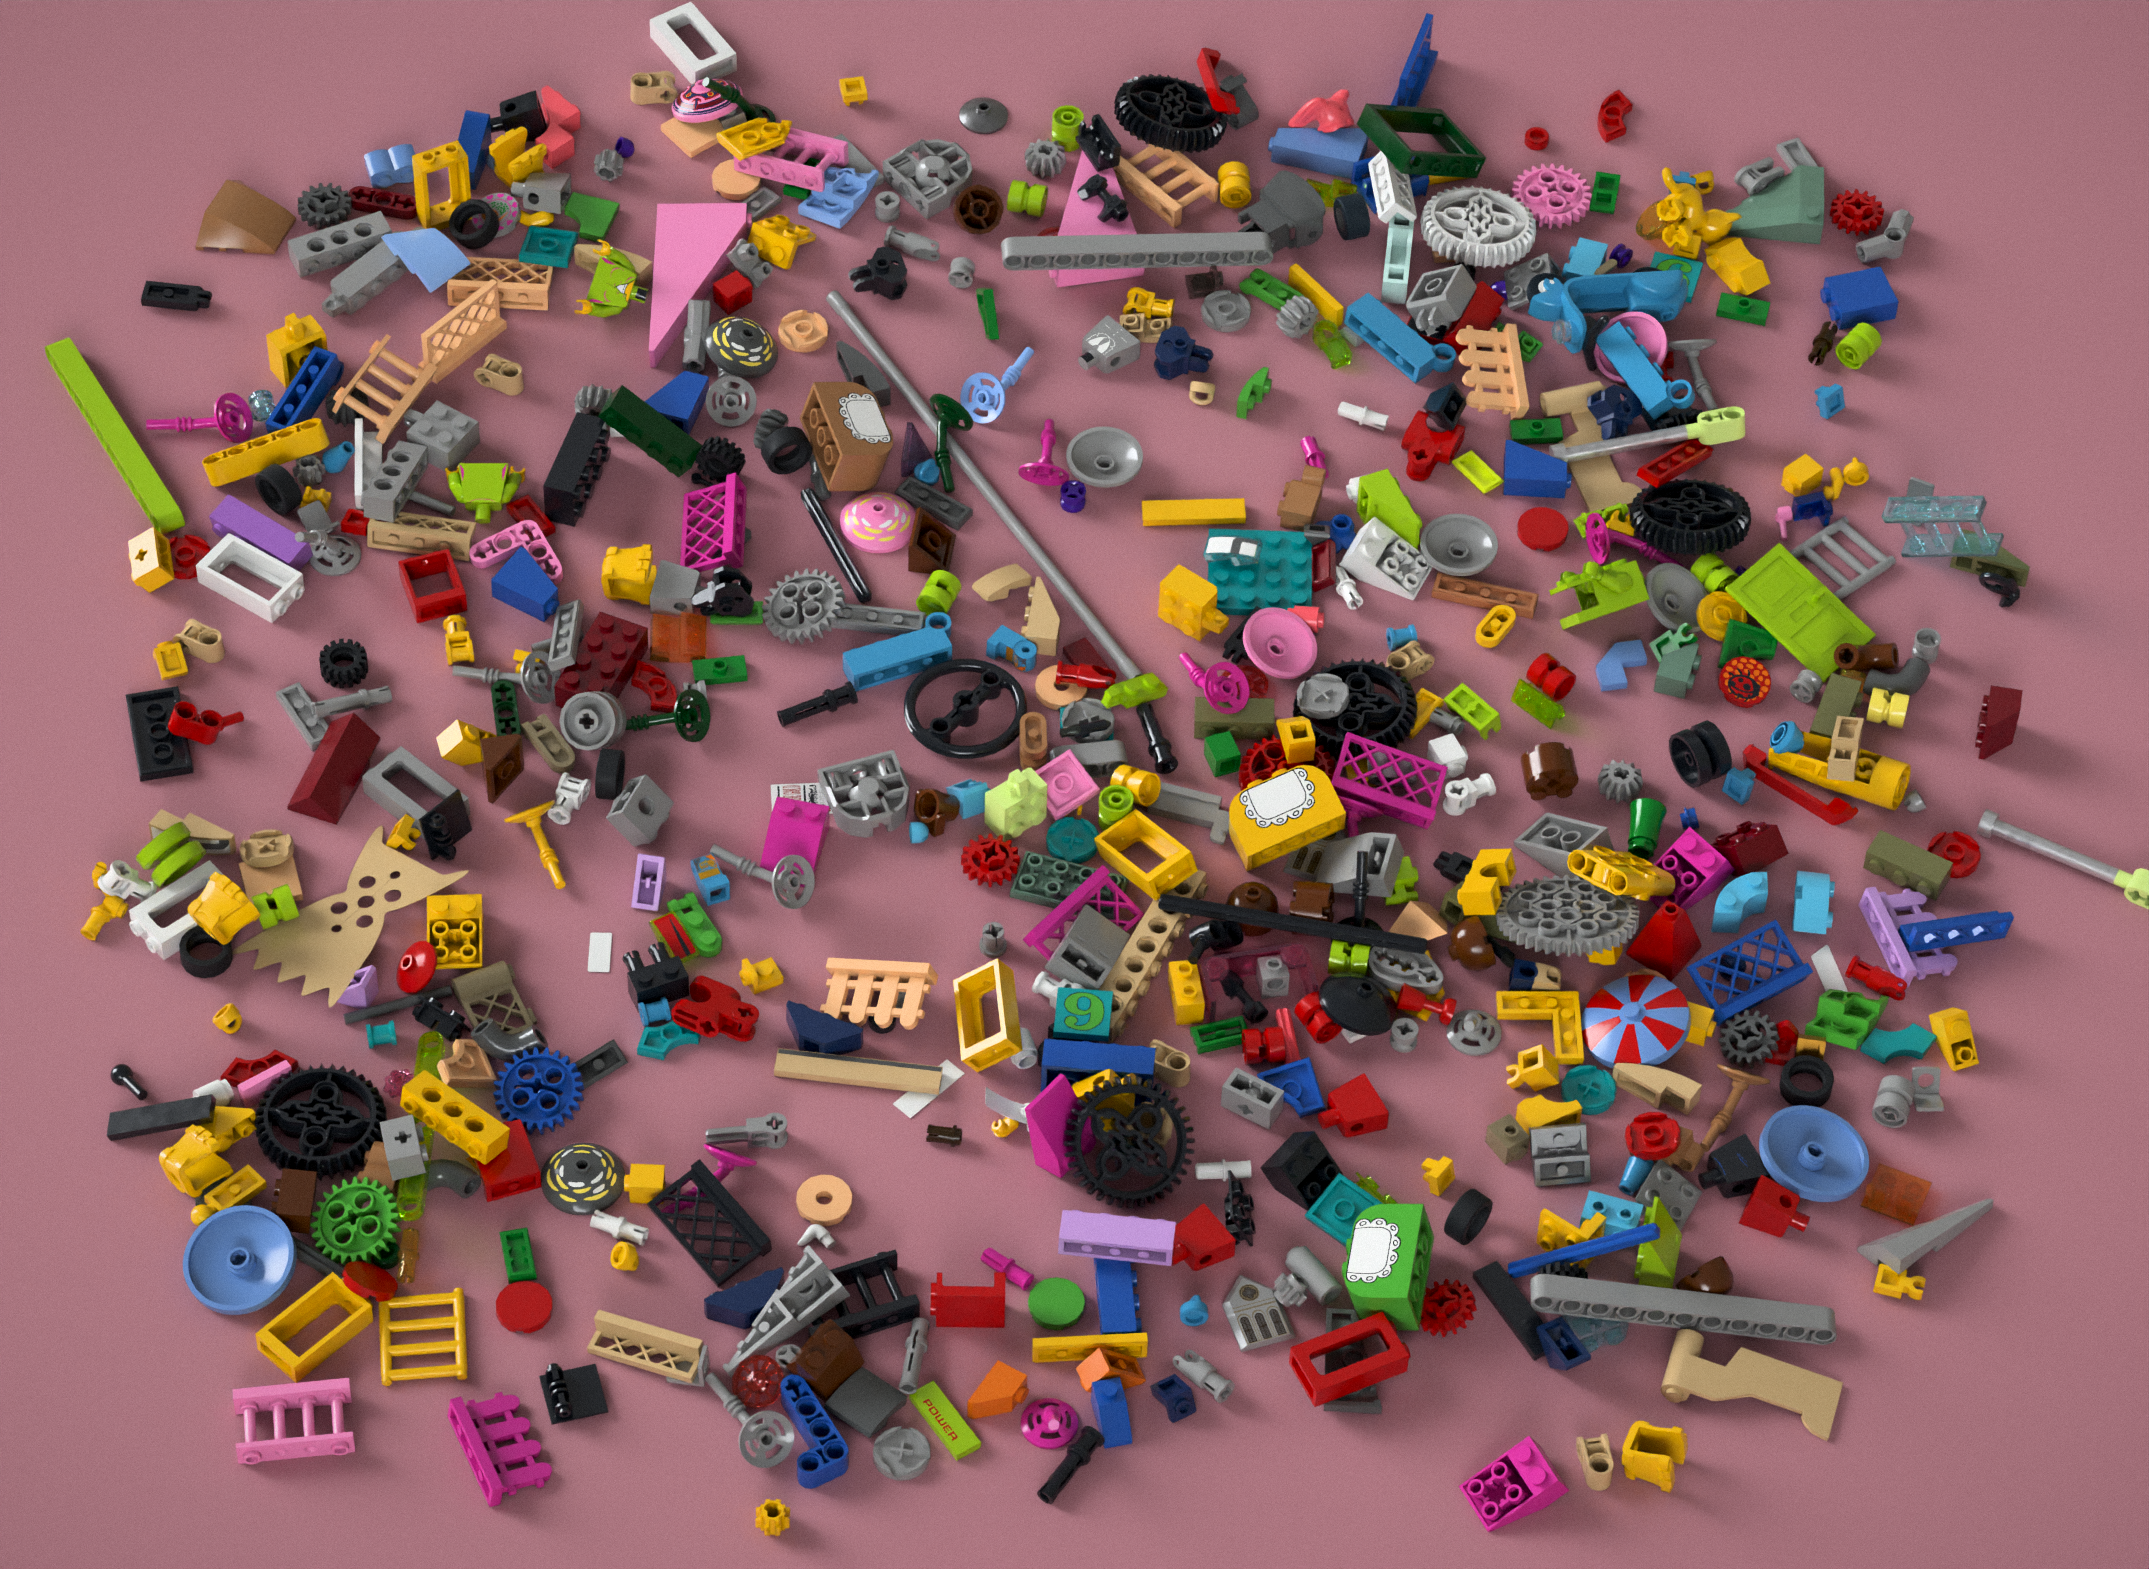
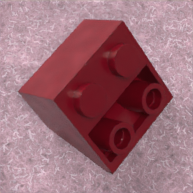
M1991 685L1989 696H1983L1981 711L1985 712L1979 713L1977 725L1979 731L1982 732H1977L1975 747L1980 748L1979 759L1984 760L2013 743L2020 714L2023 690Z
M1743 822L1736 826V831L1721 834L1715 838L1716 842L1710 844L1728 860L1735 869L1731 875L1737 877L1757 872L1789 854L1778 826L1766 824L1765 822Z

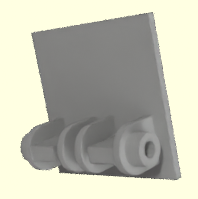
M1660 1159L1656 1161L1637 1194L1635 1203L1644 1205L1642 1216H1644L1646 1207L1653 1206L1654 1196L1659 1197L1681 1231L1702 1191Z

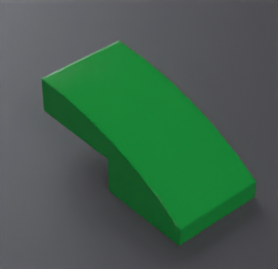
M1596 171L1589 211L1614 214L1621 175Z

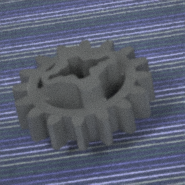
M319 183L318 188L311 185L309 186L310 192L302 191V197H298V214L301 215L302 222L308 221L309 227L317 224V229H321L322 225H326L327 228L331 227V224L338 225L340 220L347 221V215L352 213L351 197H348L347 190L342 191L340 185L336 188H332V183H329L327 187H323V184Z
M1745 1010L1743 1017L1736 1013L1734 1014L1735 1021H1725L1728 1028L1720 1029L1722 1038L1719 1039V1043L1724 1057H1727L1731 1064L1737 1061L1739 1068H1743L1745 1063H1748L1750 1069H1753L1754 1062L1764 1065L1763 1058H1773L1771 1050H1778L1779 1047L1776 1041L1780 1040V1036L1775 1023L1771 1022L1767 1014L1762 1017L1760 1012L1756 1010L1754 1015L1750 1016L1749 1011ZM1761 1028L1766 1031V1036L1760 1031ZM1732 1043H1735L1738 1051L1732 1047Z

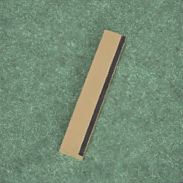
M778 1048L774 1067V1076L936 1095H939L943 1067L781 1048Z

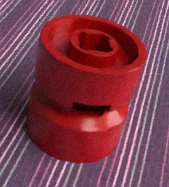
M1543 653L1537 657L1530 665L1526 674L1528 681L1537 688H1542L1543 693L1556 702L1563 699L1576 682V675L1567 667L1560 666V662L1549 653Z
M1319 991L1306 995L1297 1003L1294 1009L1295 1015L1303 1026L1306 1027V1030L1316 1043L1322 1044L1334 1039L1343 1029L1332 1021L1322 1009L1319 1002Z
M1281 1026L1266 1027L1264 1032H1261L1258 1028L1242 1030V1050L1245 1065L1261 1064L1264 1059L1268 1063L1285 1061V1041Z

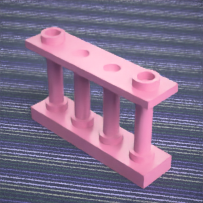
M349 1378L233 1389L235 1415L244 1414L245 1443H236L238 1464H256L262 1461L331 1454L344 1455L355 1452L353 1432H345L343 1404L352 1403ZM331 1405L333 1434L315 1435L314 1407ZM302 1408L304 1437L286 1438L284 1410ZM273 1411L274 1440L257 1441L255 1413Z

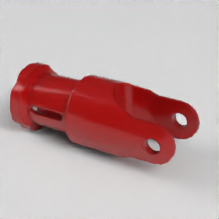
M1058 660L1055 684L1065 682L1077 684L1078 687L1109 689L1110 686L1115 684L1117 675L1112 669L1083 663L1079 666L1063 664V661Z
M1858 955L1853 957L1846 970L1845 977H1853L1865 983L1867 988L1897 1001L1905 998L1906 981L1878 965L1874 967L1860 960Z

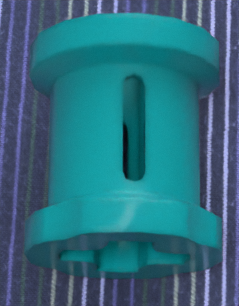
M393 1020L384 1025L371 1026L366 1024L369 1049H373L375 1045L391 1043L392 1045H397Z

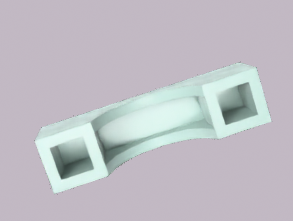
M1398 212L1389 220L1381 302L1406 304L1414 221H1410Z

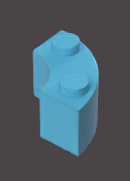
M1797 871L1794 891L1793 931L1826 934V929L1832 928L1833 912L1828 911L1829 897L1833 898L1835 882L1830 881L1829 874Z
M1767 872L1745 874L1734 879L1723 888L1716 900L1711 932L1738 933L1740 924L1745 918L1753 914L1765 912L1768 896Z

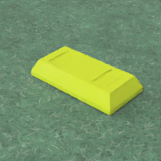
M1472 450L1452 461L1455 468L1483 494L1504 483V480Z

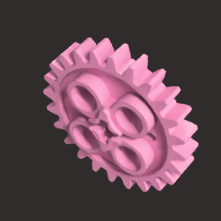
M1551 163L1550 168H1546L1544 164H1541L1540 169L1532 166L1531 172L1523 170V176L1518 175L1517 181L1513 182L1511 198L1516 197L1518 202H1523L1524 207L1529 208V212L1533 213V218L1539 222V227L1546 223L1549 229L1552 228L1553 224H1556L1561 229L1562 223L1571 226L1572 220L1578 223L1580 216H1586V211H1589L1592 194L1590 193L1591 187L1586 186L1587 180H1580V173L1573 175L1572 168L1564 171V165L1557 169Z

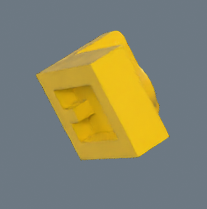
M165 641L158 644L157 648H154L153 657L157 662L162 681L188 674L180 642Z
M772 957L752 965L747 958L742 960V970L739 971L740 979L745 987L749 986L754 995L784 983L783 975Z

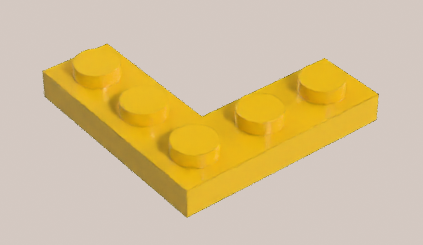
M1496 991L1497 1020H1552L1554 1052L1558 1064H1583L1584 1051L1578 991Z

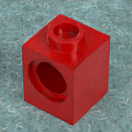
M736 270L713 283V301L730 315L752 302L753 285L747 277H743Z

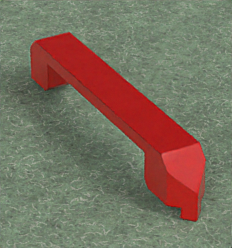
M1206 47L1202 48L1196 62L1212 109L1228 115L1239 114L1240 108L1236 107L1234 95L1220 90L1214 72L1221 54L1217 50Z
M1754 744L1748 745L1742 752L1744 769L1749 768L1756 773L1755 778L1829 824H1842L1852 819L1859 812L1856 806L1852 808L1850 804L1839 797L1834 798L1827 805L1765 767L1766 753L1755 747Z

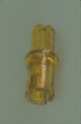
M413 1227L403 1230L401 1250L397 1253L399 1267L396 1279L405 1284L406 1276L408 1277V1284L415 1281L416 1261L420 1258V1254L417 1252L420 1233Z

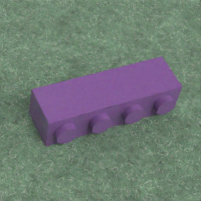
M229 494L209 516L213 526L212 530L219 537L224 538L230 533L297 571H300L313 556L309 543L297 542L295 540L296 533Z

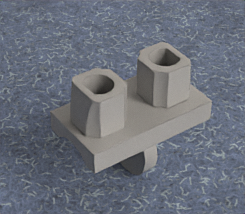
M742 238L737 241L736 246L726 256L734 264L731 271L737 270L743 277H747L751 281L753 289H755L770 275L773 267L769 262H762L757 256L759 254L758 248L754 243H747Z

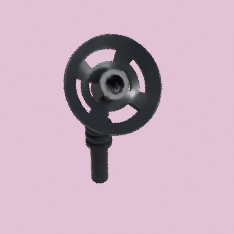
M1357 851L1356 882H1353V886L1356 888H1353L1355 894L1352 895V898L1355 899L1354 916L1345 918L1338 922V924L1383 931L1378 923L1365 917L1366 899L1369 898V895L1366 894L1369 893V889H1367L1369 887L1367 882L1368 851ZM1349 942L1350 946H1353L1355 944L1353 942Z

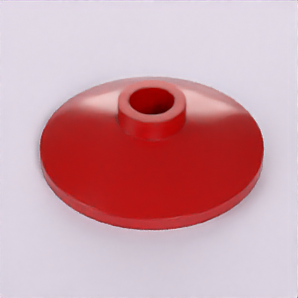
M418 941L412 944L402 955L396 972L397 984L402 991L409 994L417 993L432 979L437 966V952L431 943Z

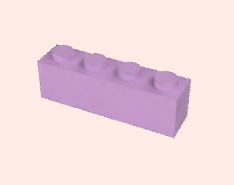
M1063 1210L1058 1254L1171 1266L1176 1222L1165 1219H1144L1137 1216L1125 1217L1108 1213L1097 1214L1080 1210Z

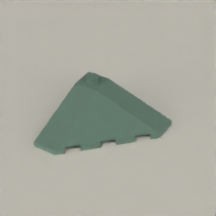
M1799 165L1788 175L1780 177L1767 185V188L1761 192L1754 193L1743 200L1734 209L1727 210L1726 213L1733 212L1742 216L1741 219L1733 222L1727 236L1820 244L1824 224V167Z

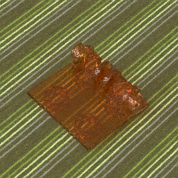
M1879 1163L1871 1183H1868L1866 1187V1194L1861 1207L1914 1226L1932 1182Z

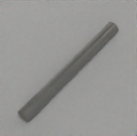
M450 985L349 1012L343 1014L346 1025L420 1005L423 1002L418 998L419 995L426 1000L430 997L438 1000L452 996V990Z

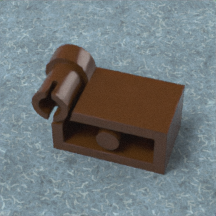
M283 1168L281 1179H276L274 1196H278V1202L272 1201L271 1212L285 1223L290 1232L306 1234L310 1232L317 1187V1172Z

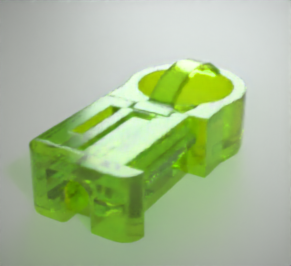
M1329 320L1317 322L1314 325L1312 339L1319 349L1325 352L1332 363L1331 368L1337 369L1350 364L1352 352L1338 331L1336 324ZM1323 329L1331 331L1334 336L1326 338Z

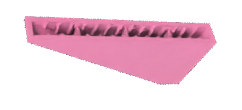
M1083 150L1058 236L1137 234L1130 214L1121 222L1113 218L1102 222L1097 218L1105 204L1102 199L1096 195L1082 201L1078 195V189L1089 178L1099 174L1107 179L1106 183L1108 186L1106 190L1111 196L1116 194L1120 199L1124 200L1113 167L1097 172ZM1144 268L1048 270L1049 276L1054 278L1057 288L1144 276Z
M747 203L657 204L649 338L650 368H656L687 324L689 299H705L712 289L713 283L719 279L731 262L726 255L736 246L739 239H747L748 228H752V213H747Z

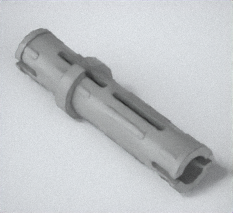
M389 686L372 690L360 689L357 693L312 702L311 711L314 719L356 709L368 710L371 706L392 702V694Z
M921 1317L912 1320L910 1337L905 1342L907 1352L899 1390L909 1395L917 1391L923 1354L928 1349V1341L926 1339L930 1324L927 1319Z

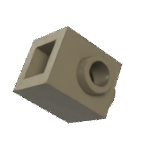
M1508 1114L1487 1126L1485 1142L1506 1165L1513 1160H1520L1526 1155L1530 1136L1513 1116Z

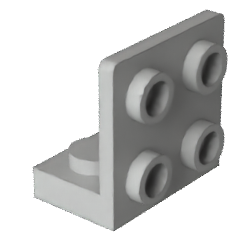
M1548 253L1504 272L1507 302L1510 310L1530 303L1527 299V287L1530 280L1537 274L1552 273L1562 277L1561 269Z

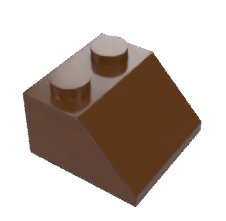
M829 1319L819 1326L787 1364L786 1368L794 1375L801 1376L807 1382L810 1389L826 1403L834 1392L861 1368L865 1361L853 1339L832 1319Z

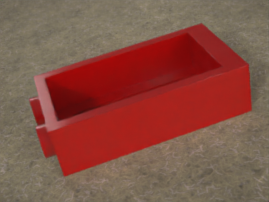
M1380 1312L1290 1347L1289 1364L1314 1407H1317L1406 1372L1411 1355L1406 1343H1401L1398 1338L1397 1329L1393 1321H1388L1385 1314ZM1379 1334L1388 1349L1385 1352L1326 1375H1320L1311 1362L1314 1358Z

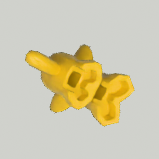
M1665 167L1662 170L1663 181L1671 191V194L1657 204V216L1665 221L1679 219L1665 227L1662 231V240L1669 248L1677 242L1687 247L1692 241V231L1697 230V233L1704 234L1702 239L1704 243L1712 246L1729 234L1734 221L1742 218L1738 213H1726L1720 209H1711L1705 212L1700 192L1689 183L1678 184L1674 181L1670 168Z

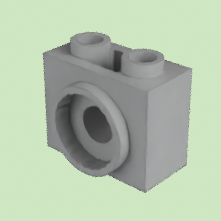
M645 774L628 781L622 793L615 798L612 809L606 819L634 847L645 843L649 844L655 840L658 835L657 830L670 816L669 811L674 802Z

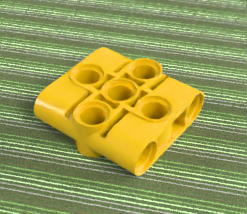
M1596 845L1593 850H1574L1568 856L1567 864L1572 873L1615 895H1627L1639 900L1649 901L1650 896H1669L1675 889V879L1670 873L1630 852L1613 851Z

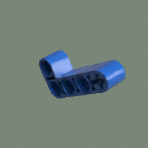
M792 1374L786 1376L781 1381L780 1386L781 1404L810 1448V1450L803 1452L797 1459V1480L802 1487L813 1489L846 1473L849 1466V1448L807 1382L799 1375Z

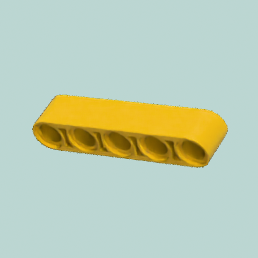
M312 418L205 457L202 460V464L210 484L217 487L261 472L271 464L281 465L326 448L330 441L320 418Z

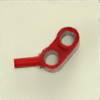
M181 701L174 706L168 722V729L176 736L185 737L204 745H211L215 743L219 732L223 731L224 727L244 721V716L239 711L222 717L218 712L210 709L197 714V709L193 704Z

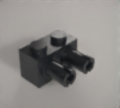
M663 942L657 943L659 949H657L655 944L648 948V952L655 964L645 967L639 952L636 950L632 951L634 958L631 957L629 952L624 954L622 958L629 971L627 972L628 993L638 1013V1003L640 1002L648 1004L660 1001L661 997H666L669 1003L689 996V976L679 956L670 958Z

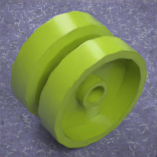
M178 822L164 830L136 856V861L144 870L155 868L151 879L159 889L165 888L178 880L206 854L205 848L199 841L187 842L191 831L183 822Z

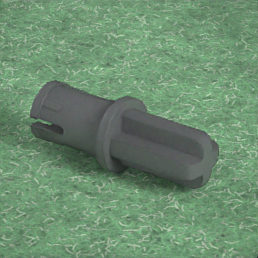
M813 454L809 459L812 471L810 480L814 483L817 497L820 501H825L831 497V491L827 489Z

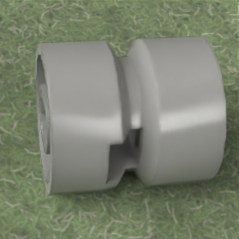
M1890 1075L1884 1077L1880 1082L1877 1098L1872 1110L1874 1120L1885 1127L1900 1128L1907 1123L1910 1113L1909 1107L1912 1105L1915 1095L1914 1084L1902 1076Z

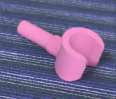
M1790 506L1779 507L1775 516V520L1780 526L1782 541L1787 540L1786 521H1791L1793 518Z

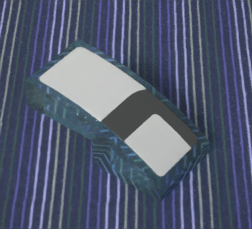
M1208 536L1203 556L1206 562L1231 559L1234 566L1255 564L1259 561L1263 543L1261 540L1242 536Z

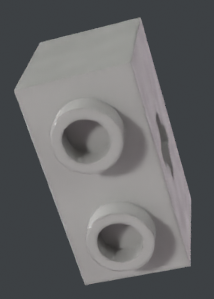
M1239 1068L1233 1070L1222 1086V1107L1267 1129L1271 1128L1283 1111L1284 1090Z
M413 1114L380 1122L392 1181L426 1173L424 1161H428L429 1158L426 1145H420V1142L425 1141L421 1124L415 1125Z

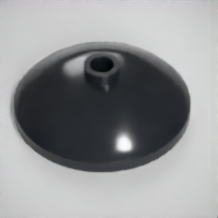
M1357 972L1335 973L1328 976L1319 989V1002L1327 1016L1342 1028L1353 1033L1368 1036L1380 1035L1389 1031L1394 1021L1397 1020V1004L1391 993L1380 982L1365 974Z

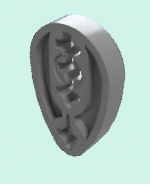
M1376 946L1369 953L1368 972L1370 977L1390 990L1400 992L1403 983H1406L1426 995L1438 993L1442 988L1443 974L1436 963L1426 954ZM1394 961L1399 962V964L1390 966V963H1394ZM1431 978L1435 979V981L1432 980L1430 983L1426 982L1429 981Z

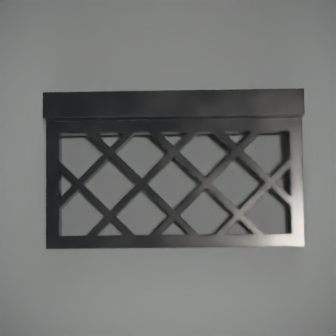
M700 1159L691 1165L689 1172L647 1203L648 1208L717 1287H720L758 1256L762 1255L764 1257L772 1250L771 1241ZM690 1180L698 1187L697 1197L681 1195V1188ZM664 1200L676 1201L674 1214L662 1213L657 1206ZM680 1201L696 1202L694 1215L678 1214ZM700 1203L712 1204L715 1207L714 1217L699 1216ZM677 1220L693 1221L692 1234L680 1233L677 1230ZM697 1221L713 1222L712 1235L696 1234ZM717 1223L730 1224L733 1227L732 1237L716 1236ZM686 1239L691 1240V1245L687 1242ZM695 1240L711 1241L710 1254L697 1253L694 1250ZM715 1242L731 1243L730 1256L714 1255ZM735 1243L747 1244L753 1251L745 1257L734 1256ZM713 1260L729 1261L728 1270L718 1277L712 1270Z

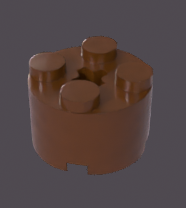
M1548 742L1534 746L1535 751L1530 754L1527 751L1523 753L1520 762L1526 790L1532 800L1538 801L1546 796L1557 795L1559 798H1567L1572 795V789L1579 781L1572 748L1566 749L1564 744L1560 742Z
M1294 881L1293 897H1296V900L1290 902L1289 915L1333 923L1334 912H1332V903L1335 902L1333 883ZM1291 932L1292 935L1312 936Z

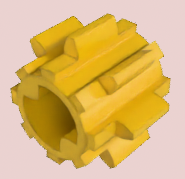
M766 1499L764 1505L761 1504L760 1507H756L757 1518L755 1519V1526L760 1528L761 1531L764 1530L765 1536H770V1534L780 1536L782 1530L785 1531L786 1528H790V1507H785V1504L782 1505L780 1499Z

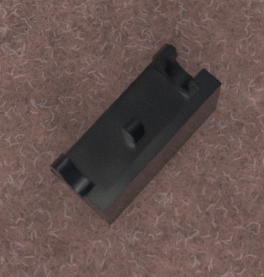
M1100 114L1093 115L1092 124L1087 128L1085 122L1081 121L1078 136H1076L1075 140L1096 171L1099 172L1118 166L1121 145Z

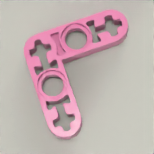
M532 520L521 521L474 544L469 551L474 567L484 569L512 556L520 547H523L554 585H557L563 579V570L558 558L537 523ZM525 530L532 532L533 542H530L528 535L524 534ZM502 540H510L512 542V545L507 549L498 547L499 542ZM491 546L494 547L495 554H493V551L490 549ZM538 548H543L547 551L540 558L532 555L534 550ZM482 552L486 557L481 559L477 554ZM547 563H549V567L555 572V575L551 576L547 573L545 566Z

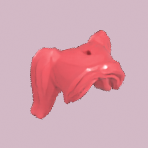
M1339 90L1331 98L1317 97L1310 100L1289 120V127L1302 128L1310 122L1317 120L1320 124L1317 130L1323 131V133H1330L1340 128H1348L1355 125L1347 104L1348 90Z

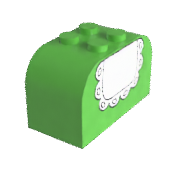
M1378 1204L1367 1208L1356 1218L1351 1238H1348L1346 1242L1348 1257L1347 1262L1342 1264V1276L1359 1320L1383 1312L1388 1321H1393L1397 1330L1419 1331L1434 1243V1234L1424 1204Z

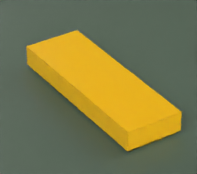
M1298 264L1290 266L1288 285L1303 294L1305 298L1310 299L1319 310L1318 312L1335 328L1342 325L1344 307Z

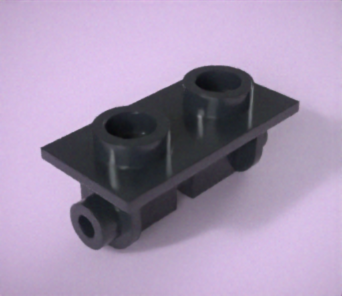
M420 995L418 996L423 1003L420 1007L416 1006L412 1012L417 1022L422 1023L431 1030L437 1021L440 1022L434 1031L450 1042L461 1039L462 1032L460 1031L462 1028L467 1031L471 1030L463 1023L465 1018L454 1010L447 1013L442 1010L444 1005L436 999L430 997L426 1000Z

